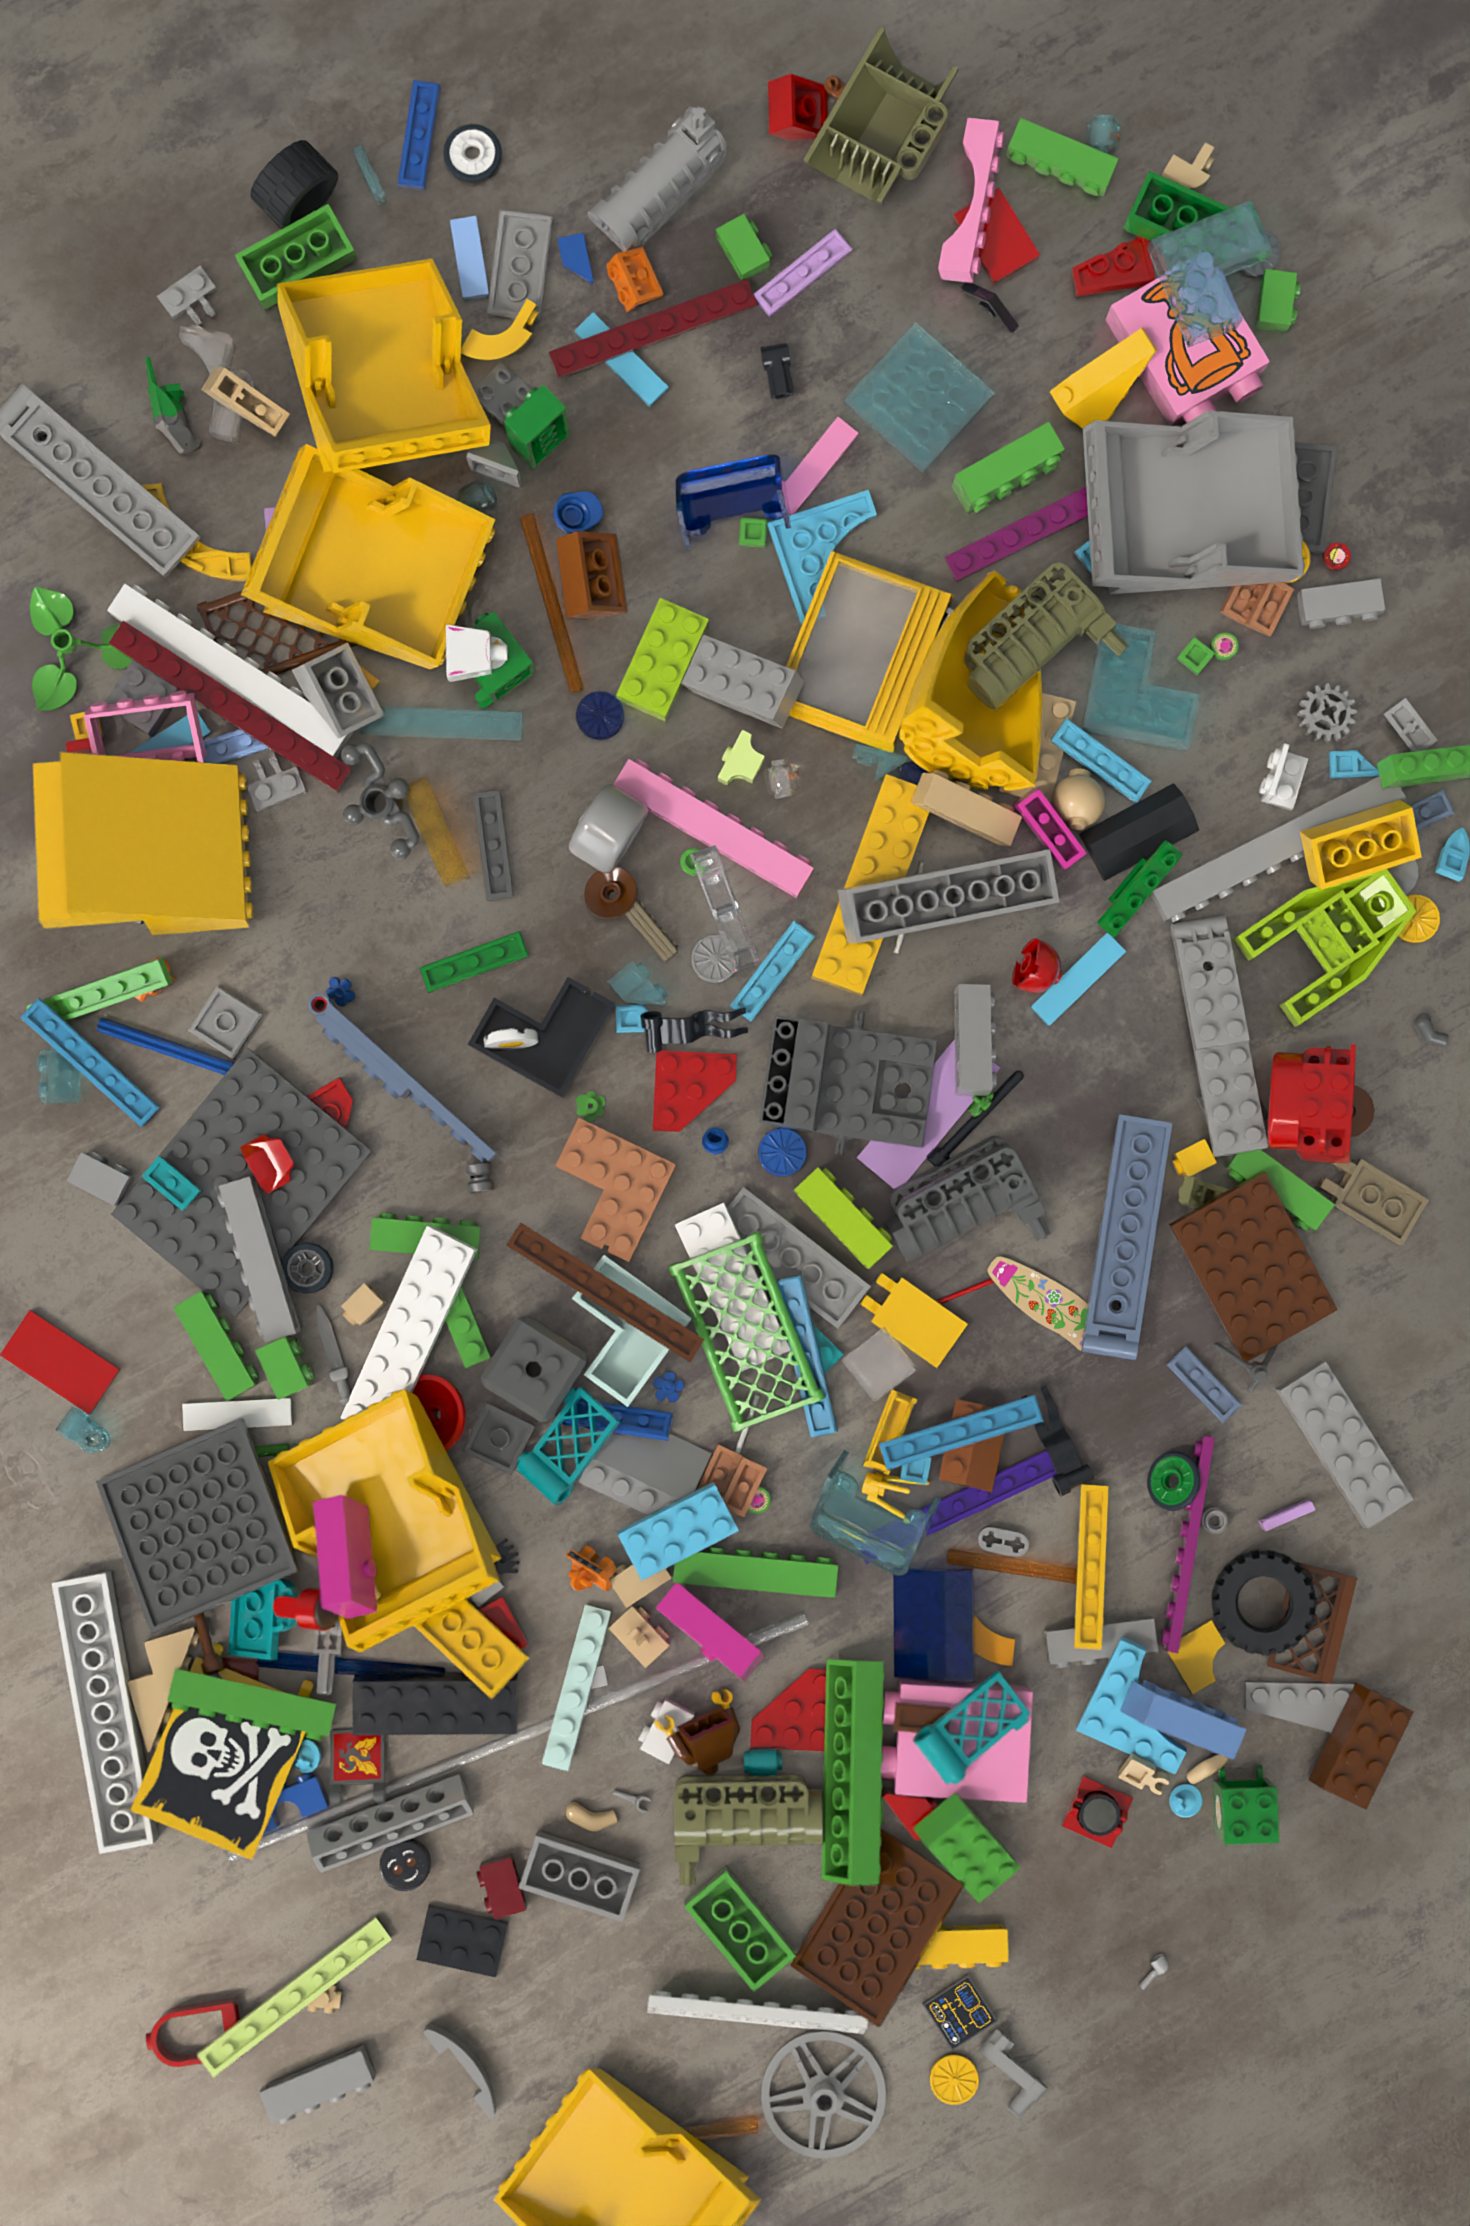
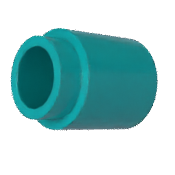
M776 1748L751 1749V1751H744V1774L751 1773V1776H777V1770H782V1754H777Z

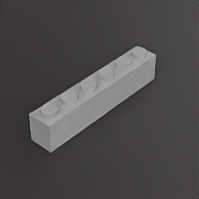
M255 1176L220 1185L218 1200L221 1207L226 1209L228 1218H225L228 1232L230 1234L233 1233L236 1244H233V1250L236 1258L240 1259L242 1263L241 1278L244 1285H248L251 1296L248 1297L251 1310L253 1312L256 1311L259 1322H256V1328L259 1336L263 1337L265 1342L301 1332Z

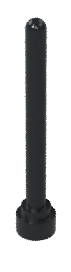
M1020 1070L1015 1071L994 1093L991 1105L978 1116H972L942 1148L933 1149L926 1156L928 1161L934 1166L940 1167L946 1160L950 1159L949 1155L1023 1079V1072Z

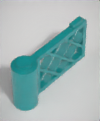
M583 1387L571 1389L563 1400L566 1403L565 1407L531 1452H524L517 1460V1471L555 1506L562 1504L570 1496L575 1482L621 1422ZM581 1397L588 1402L589 1414L577 1415V1402ZM603 1415L610 1423L604 1431L596 1432L595 1416ZM589 1417L591 1433L579 1434L578 1418ZM572 1419L573 1435L562 1436L561 1424L564 1420ZM591 1436L592 1448L588 1453H581L579 1437ZM573 1438L575 1454L563 1455L562 1439ZM551 1440H556L557 1456L550 1457L543 1450ZM575 1457L576 1469L570 1475L565 1470L564 1458Z
M995 1671L935 1723L922 1728L914 1736L913 1742L946 1784H957L965 1778V1772L970 1764L1013 1728L1016 1731L1021 1729L1029 1722L1027 1717L1031 1713L1002 1675ZM998 1681L1002 1686L1001 1698L988 1697L989 1687ZM972 1701H982L980 1716L967 1715L968 1705ZM987 1702L1000 1703L998 1717L985 1716ZM1006 1703L1016 1704L1021 1710L1012 1719L1004 1718ZM951 1719H961L959 1734L948 1733L944 1725ZM966 1720L979 1721L977 1735L964 1734ZM985 1721L998 1722L997 1731L992 1736H983ZM953 1738H958V1743ZM963 1739L977 1740L976 1749L966 1756L962 1751Z

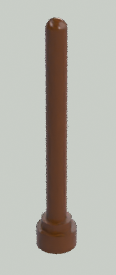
M204 1612L194 1616L204 1653L203 1663L201 1664L203 1674L210 1675L224 1670L222 1658L215 1654Z

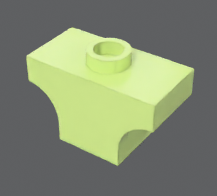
M742 730L734 747L728 746L722 757V761L725 764L718 776L719 782L728 785L734 779H744L753 783L765 760V756L752 748V734Z

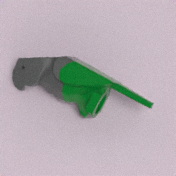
M146 357L148 393L154 425L169 439L180 454L193 452L199 447L200 438L196 439L188 429L186 411L180 401L184 391L181 390L180 383L159 387L151 358Z

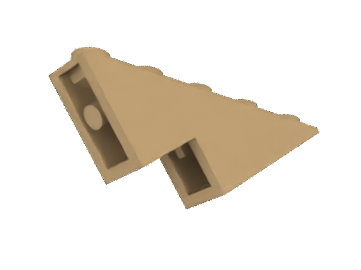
M196 1625L144 1642L152 1673L133 1678L127 1682L147 1752L157 1749L163 1735L160 1734L163 1723H168L173 1709L169 1708L171 1702H168L167 1699L175 1669L188 1671L192 1658L188 1656L191 1647L196 1648L200 1640Z

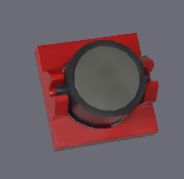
M1082 1775L1061 1826L1112 1848L1117 1835L1119 1836L1123 1830L1124 1822L1127 1821L1128 1810L1133 1797Z

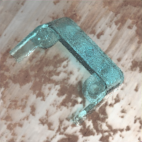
M844 1450L826 1478L810 1522L811 1529L819 1537L894 1575H904L910 1568L932 1524L941 1498H935L927 1513L918 1509H912L906 1513L904 1519L856 1495L859 1488L858 1482L853 1476L842 1471L849 1452Z

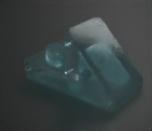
M855 744L852 758L857 759V763L864 766H872L873 763L878 764L873 781L874 785L884 779L886 774L891 775L904 767L908 756Z

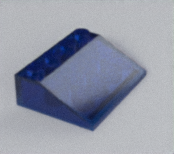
M893 1568L894 1677L941 1681H974L976 1678L975 1569Z

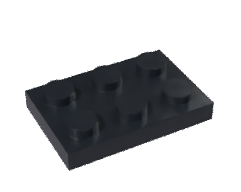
M429 1905L416 1960L496 1978L508 1922Z

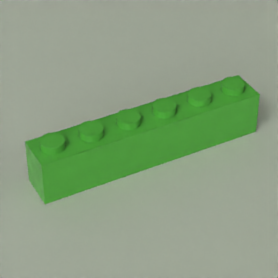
M709 1547V1551L701 1550L675 1563L673 1583L835 1598L838 1563H833V1558L817 1556L816 1561L806 1560V1555L790 1554L789 1558H779V1553L764 1551L763 1556L752 1555V1550L736 1549L735 1554L725 1553V1548Z
M179 1669L174 1671L167 1699L168 1702L173 1703L172 1708L188 1712L189 1706L199 1708V1714L215 1717L216 1712L227 1714L225 1720L242 1723V1719L245 1718L253 1720L252 1726L265 1729L269 1728V1724L280 1726L279 1732L295 1735L296 1730L307 1732L306 1738L322 1741L323 1736L329 1737L336 1704Z

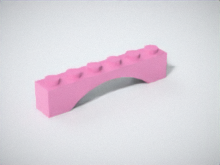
M967 119L963 145L966 155L974 168V196L970 210L963 223L943 243L938 267L941 279L973 283L974 275L979 273L981 259L978 257L979 249L984 248L986 234L983 232L984 223H988L990 219L989 198H993L995 194L993 177L994 173H998L1000 168L998 151L999 148H1003L1005 142V132L1001 130L999 121Z

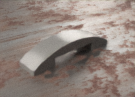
M431 2023L426 2025L423 2031L424 2035L439 2054L447 2048L452 2051L479 2086L473 2098L489 2119L493 2118L496 2112L494 2092L487 2073L477 2057L461 2040L447 2030Z

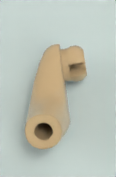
M1216 1753L1215 1756L1200 1762L1188 1771L1186 1776L1189 1782L1194 1785L1217 1772L1230 1758Z
M571 1802L566 1807L567 1819L589 1831H599L618 1823L614 1810L592 1812L577 1802Z

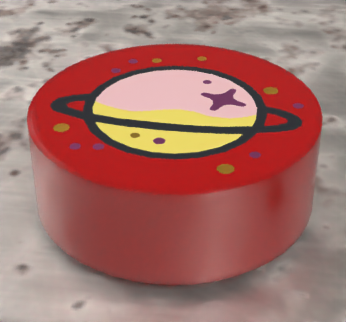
M1342 543L1329 545L1323 554L1325 566L1333 571L1344 569L1351 559L1349 548Z

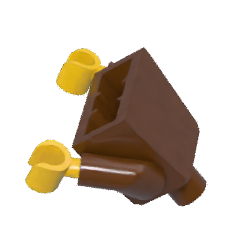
M722 1689V1700L719 1692H712V1701L717 1705H721L720 1707L677 1726V1732L673 1730L675 1723L670 1716L664 1715L667 1720V1725L664 1728L658 1720L654 1722L658 1730L666 1732L668 1736L666 1740L675 1755L687 1765H694L698 1771H703L707 1775L717 1773L718 1763L729 1759L733 1755V1745L740 1732L734 1708H730L729 1705L733 1695L727 1689Z

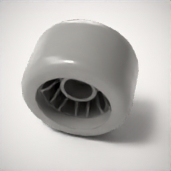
M612 784L605 785L582 814L569 842L570 852L603 873L612 872L642 827L648 814L647 806L619 787Z

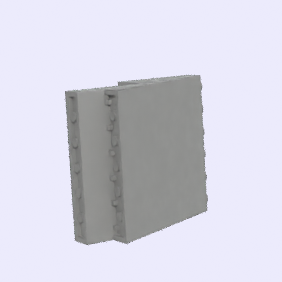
M1206 411L1181 427L1098 420L1084 427L1083 440L1092 586L1108 587L1109 594L1290 582L1302 576L1305 563L1302 558L1301 544L1303 535L1300 531L1301 508L1298 501L1299 481L1296 471L1297 454L1295 453L1294 442L1296 431L1293 427V417Z

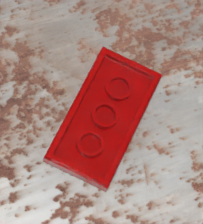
M32 1310L28 1311L0 1353L1 1357L89 1415L93 1412L121 1370Z

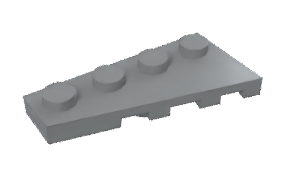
M1245 1681L1244 1708L1332 1732L1354 1687V1683Z

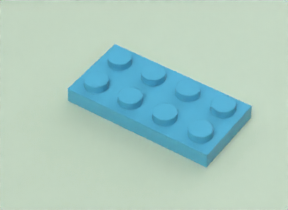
M712 1482L618 1530L617 1535L641 1580H644L739 1530L715 1483Z

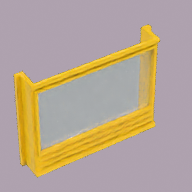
M831 551L786 667L795 670L805 679L789 716L893 754L897 745L895 739L902 723L911 690L927 651L936 637L947 606H951L955 595Z

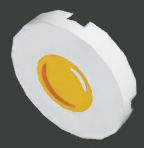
M515 1029L491 1032L488 1036L484 1037V1047L489 1050H514L530 1047L538 1043V1033L533 1029H526L524 1033L518 1032Z

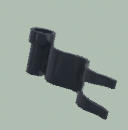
M740 1008L727 1013L702 1010L690 1017L679 1019L662 1018V1014L658 1011L644 1012L640 1015L641 1027L644 1028L646 1051L657 1053L662 1051V1044H688L703 1036L733 1038L748 1033L747 1027L722 1029L711 1024H705V1022L710 1021L728 1022L740 1015L746 1014V1008Z
M1044 1386L1041 1388L1048 1408L1050 1430L1046 1427L1044 1420L1034 1424L1039 1440L1050 1456L1056 1475L1052 1477V1482L1057 1493L1062 1497L1070 1493L1071 1489L1094 1479V1475L1088 1464L1082 1466L1074 1443L1061 1423L1057 1406L1047 1387Z

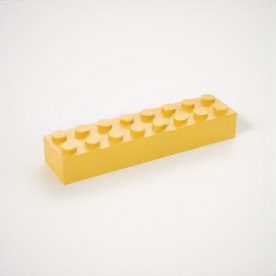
M887 774L885 775L844 888L906 876L929 811L911 803L918 785ZM839 901L811 978L862 996L883 938L860 943H847Z

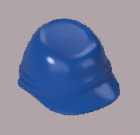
M587 491L564 493L557 500L553 508V518L560 530L568 534L576 531L587 532L599 523L603 517V508L596 495Z

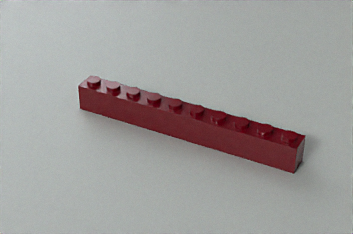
M122 621L109 641V644L114 649L176 687L179 691H186V694L194 693L196 702L339 794L353 771L349 766L125 621Z

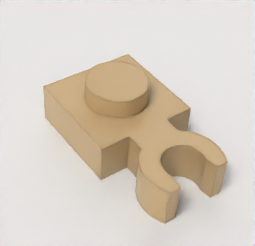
M1134 1753L1129 1756L1118 1771V1778L1141 1790L1145 1785H1148L1150 1790L1158 1795L1162 1794V1785L1158 1784V1782L1168 1785L1170 1781V1776L1167 1773L1155 1772V1764Z

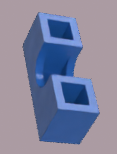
M311 1772L302 1774L295 1778L296 1783L288 1786L284 1783L264 1833L274 1830L280 1825L277 1816V1806L282 1802L294 1803L299 1808L302 1818L329 1807L331 1803L319 1773L313 1776Z

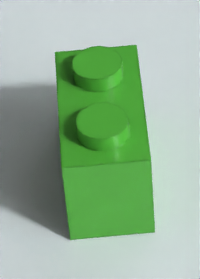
M744 214L716 229V238L741 281L749 279L769 268V258L772 257L766 243L761 244L756 235L759 232L752 219L748 221Z
M1265 269L1261 277L1255 328L1287 332L1291 324H1295L1297 308H1293L1294 298L1298 299L1301 285L1300 282H1296L1297 273Z

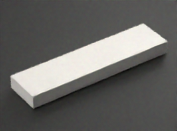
M292 1398L182 1404L184 1431L217 1429L240 1418L245 1420L247 1428L293 1425Z

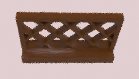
M1297 1562L1304 1570L1310 1572L1314 1579L1313 1585L1317 1584L1324 1595V1598L1317 1601V1605L1327 1600L1332 1609L1331 1616L1320 1622L1316 1615L1315 1619L1318 1624L1309 1629V1632L1320 1627L1326 1636L1325 1641L1314 1648L1306 1635L1304 1638L1311 1648L1309 1652L1297 1657L1292 1647L1289 1648L1295 1660L1286 1665L1274 1662L1276 1653L1270 1654L1267 1667L1332 1684L1357 1577ZM1313 1572L1323 1574V1576L1317 1579ZM1328 1576L1340 1579L1337 1590L1329 1595L1325 1593L1319 1581ZM1287 1590L1278 1624L1285 1618L1287 1610L1289 1611L1288 1604L1290 1598ZM1336 1595L1333 1605L1329 1598ZM1329 1621L1328 1629L1326 1631L1323 1624ZM1323 1647L1320 1658L1316 1651ZM1314 1653L1319 1661L1317 1673L1306 1671L1300 1660ZM1297 1663L1300 1669L1291 1667V1665Z

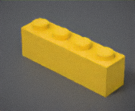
M1005 1924L940 1926L915 1969H920L921 1965H931L934 1969H944L948 1967V1964H959L961 1968L975 1967V1963H986L987 1967H1000L1002 1962H1008L1007 1927Z

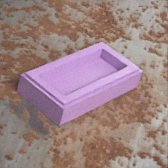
M1304 1499L1262 1517L1258 1522L1262 1530L1268 1531L1315 1511V1507L1312 1501Z

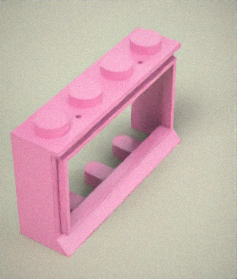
M176 691L166 697L153 694L145 696L143 700L133 701L132 698H124L114 704H106L104 701L91 704L84 714L92 755L106 756L98 717L186 706L194 744L108 756L184 761L186 758L197 757V761L203 763L207 756V751L200 727L194 698L195 694H186V691Z

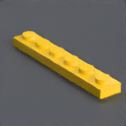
M1081 1484L1074 1628L1075 1649H1102L1109 1486Z

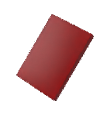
M1000 188L995 189L993 198H989L990 219L988 223H984L983 232L986 234L985 245L983 249H979L978 254L981 264L993 284L1040 257L1038 250ZM971 204L953 215L959 227L969 212Z

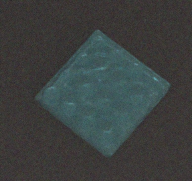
M915 322L844 399V403L923 473L994 396V392Z

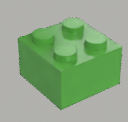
M285 1336L255 1350L278 1400L314 1385L312 1379L315 1378V1374L309 1363L304 1364L301 1357L304 1350L298 1339H293L292 1336Z

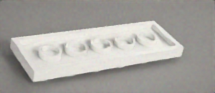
M725 1202L675 1224L690 1259L741 1240V1236ZM745 1245L733 1249V1252L743 1257L748 1256ZM726 1253L711 1257L708 1261L717 1266H722ZM731 1255L726 1262L725 1268L730 1272L739 1274L744 1261ZM701 1262L693 1264L697 1274L701 1268ZM751 1263L746 1264L743 1277L757 1282L759 1276L754 1265ZM705 1265L700 1278L713 1284L718 1277L719 1271L709 1265ZM722 1273L717 1284L724 1290L732 1291L736 1278L727 1273ZM739 1281L735 1294L749 1299L754 1287L747 1282ZM701 1283L707 1297H709L711 1288ZM763 1289L755 1291L752 1299L753 1302L762 1307H767L770 1300L766 1291ZM715 1290L711 1296L710 1303L723 1309L727 1304L729 1296ZM732 1298L727 1310L736 1316H742L746 1303ZM749 1306L745 1319L754 1324H759L764 1312L759 1308ZM713 1309L719 1321L721 1313ZM767 1314L762 1326L772 1332H777L781 1324L777 1315ZM725 1315L720 1325L722 1330L733 1334L739 1322L737 1319ZM742 1323L737 1335L750 1342L754 1338L756 1329L753 1326ZM759 1331L755 1344L764 1349H769L774 1338L764 1331ZM725 1335L730 1345L731 1338ZM777 1339L772 1348L773 1353L781 1355L790 1351L788 1340ZM735 1340L731 1349L734 1356L743 1359L749 1347L747 1344ZM752 1348L747 1361L758 1365L764 1362L766 1354L756 1348ZM769 1356L767 1360H770V1359H772V1358H774V1357H773V1356ZM745 1365L743 1366L742 1371L747 1370L751 1367Z

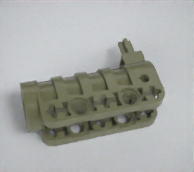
M777 1773V1776L712 1774L684 1775L679 1777L674 1787L675 1862H679L680 1885H696V1862H700L701 1846L822 1845L821 1789H807L805 1778L797 1773ZM726 1786H730V1795H726ZM752 1786H756V1795H752ZM765 1786H772L775 1789L771 1794H764L761 1790ZM780 1786H785L783 1788L784 1794H781ZM793 1786H798V1793H792ZM697 1787L702 1789L701 1796H698ZM717 1787L720 1789V1793L710 1795L707 1789ZM738 1787H744V1794H738ZM683 1788H689V1795H684Z

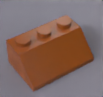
M576 531L557 538L556 544L567 618L589 619L627 613L616 534Z
M956 1399L952 1420L991 1409V1407ZM1004 1434L944 1452L939 1481L992 1492Z

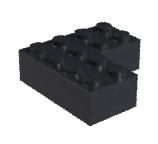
M567 977L542 1023L493 998L468 1045L563 1099L616 1005L596 992H593L591 997H589V988ZM515 1029L518 1032L524 1033L526 1029H533L538 1033V1043L521 1049L489 1050L484 1047V1037L488 1036L491 1032Z

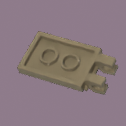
M1353 1159L1352 1162L1350 1161V1164L1329 1163L1340 1171L1345 1172V1175L1339 1185L1327 1178H1321L1316 1187L1332 1196L1330 1201L1335 1204L1334 1207L1397 1245L1403 1246L1429 1199L1363 1159Z

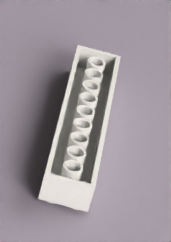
M110 1570L57 1580L52 1583L99 1854L153 1844L159 1838L156 1821L130 1811L147 1769L137 1714L127 1684L131 1679L112 1572Z

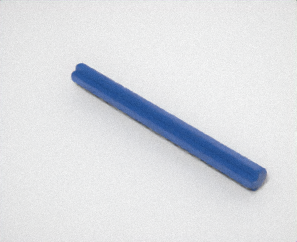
M101 1018L97 1025V1031L223 1075L234 1064V1062L105 1018Z

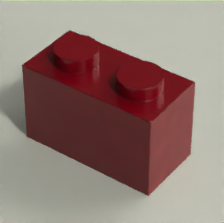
M513 1853L481 1862L480 1871H477V1878L480 1887L485 1886L488 1897L484 1898L488 1914L493 1913L494 1920L526 1911L527 1902L523 1889H519L521 1881Z

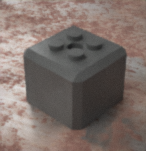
M532 1316L517 1318L481 1375L484 1387L538 1421L544 1422L554 1417L588 1363L589 1358L587 1351ZM531 1361L538 1362L542 1367L541 1374L537 1377H531L526 1372V1366Z

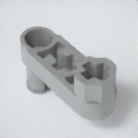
M996 2027L979 2050L1021 2085L1022 2090L1012 2103L1007 2106V2109L1014 2116L1021 2119L1034 2100L1038 2101L1048 2088L1008 2054L1015 2043L1008 2035Z

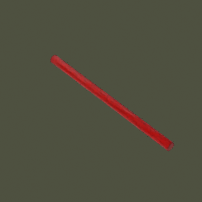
M990 1278L938 1299L936 1302L943 1304L995 1282Z

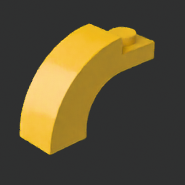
M527 299L513 324L503 333L484 335L472 329L461 347V353L479 360H499L515 354L534 335L526 330L525 327L527 324L532 326L539 314L536 311L538 305Z

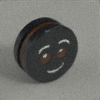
M413 1838L385 1848L379 1862L382 1879L389 1887L398 1891H411L418 1888L426 1880L431 1868L429 1851L424 1844Z

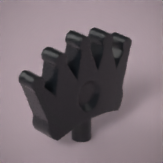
M504 1539L496 1546L502 1558L494 1562V1565L497 1564L499 1574L518 1573V1569L514 1570L511 1567L518 1565L520 1562L518 1560L511 1561V1559L518 1556L519 1553H508L514 1548V1545L503 1547L508 1542V1539Z

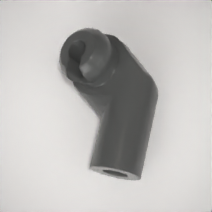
M1419 1014L1414 1023L1419 1038L1423 1042L1446 1047L1449 1035L1435 1031L1431 1023V1017L1428 1014Z

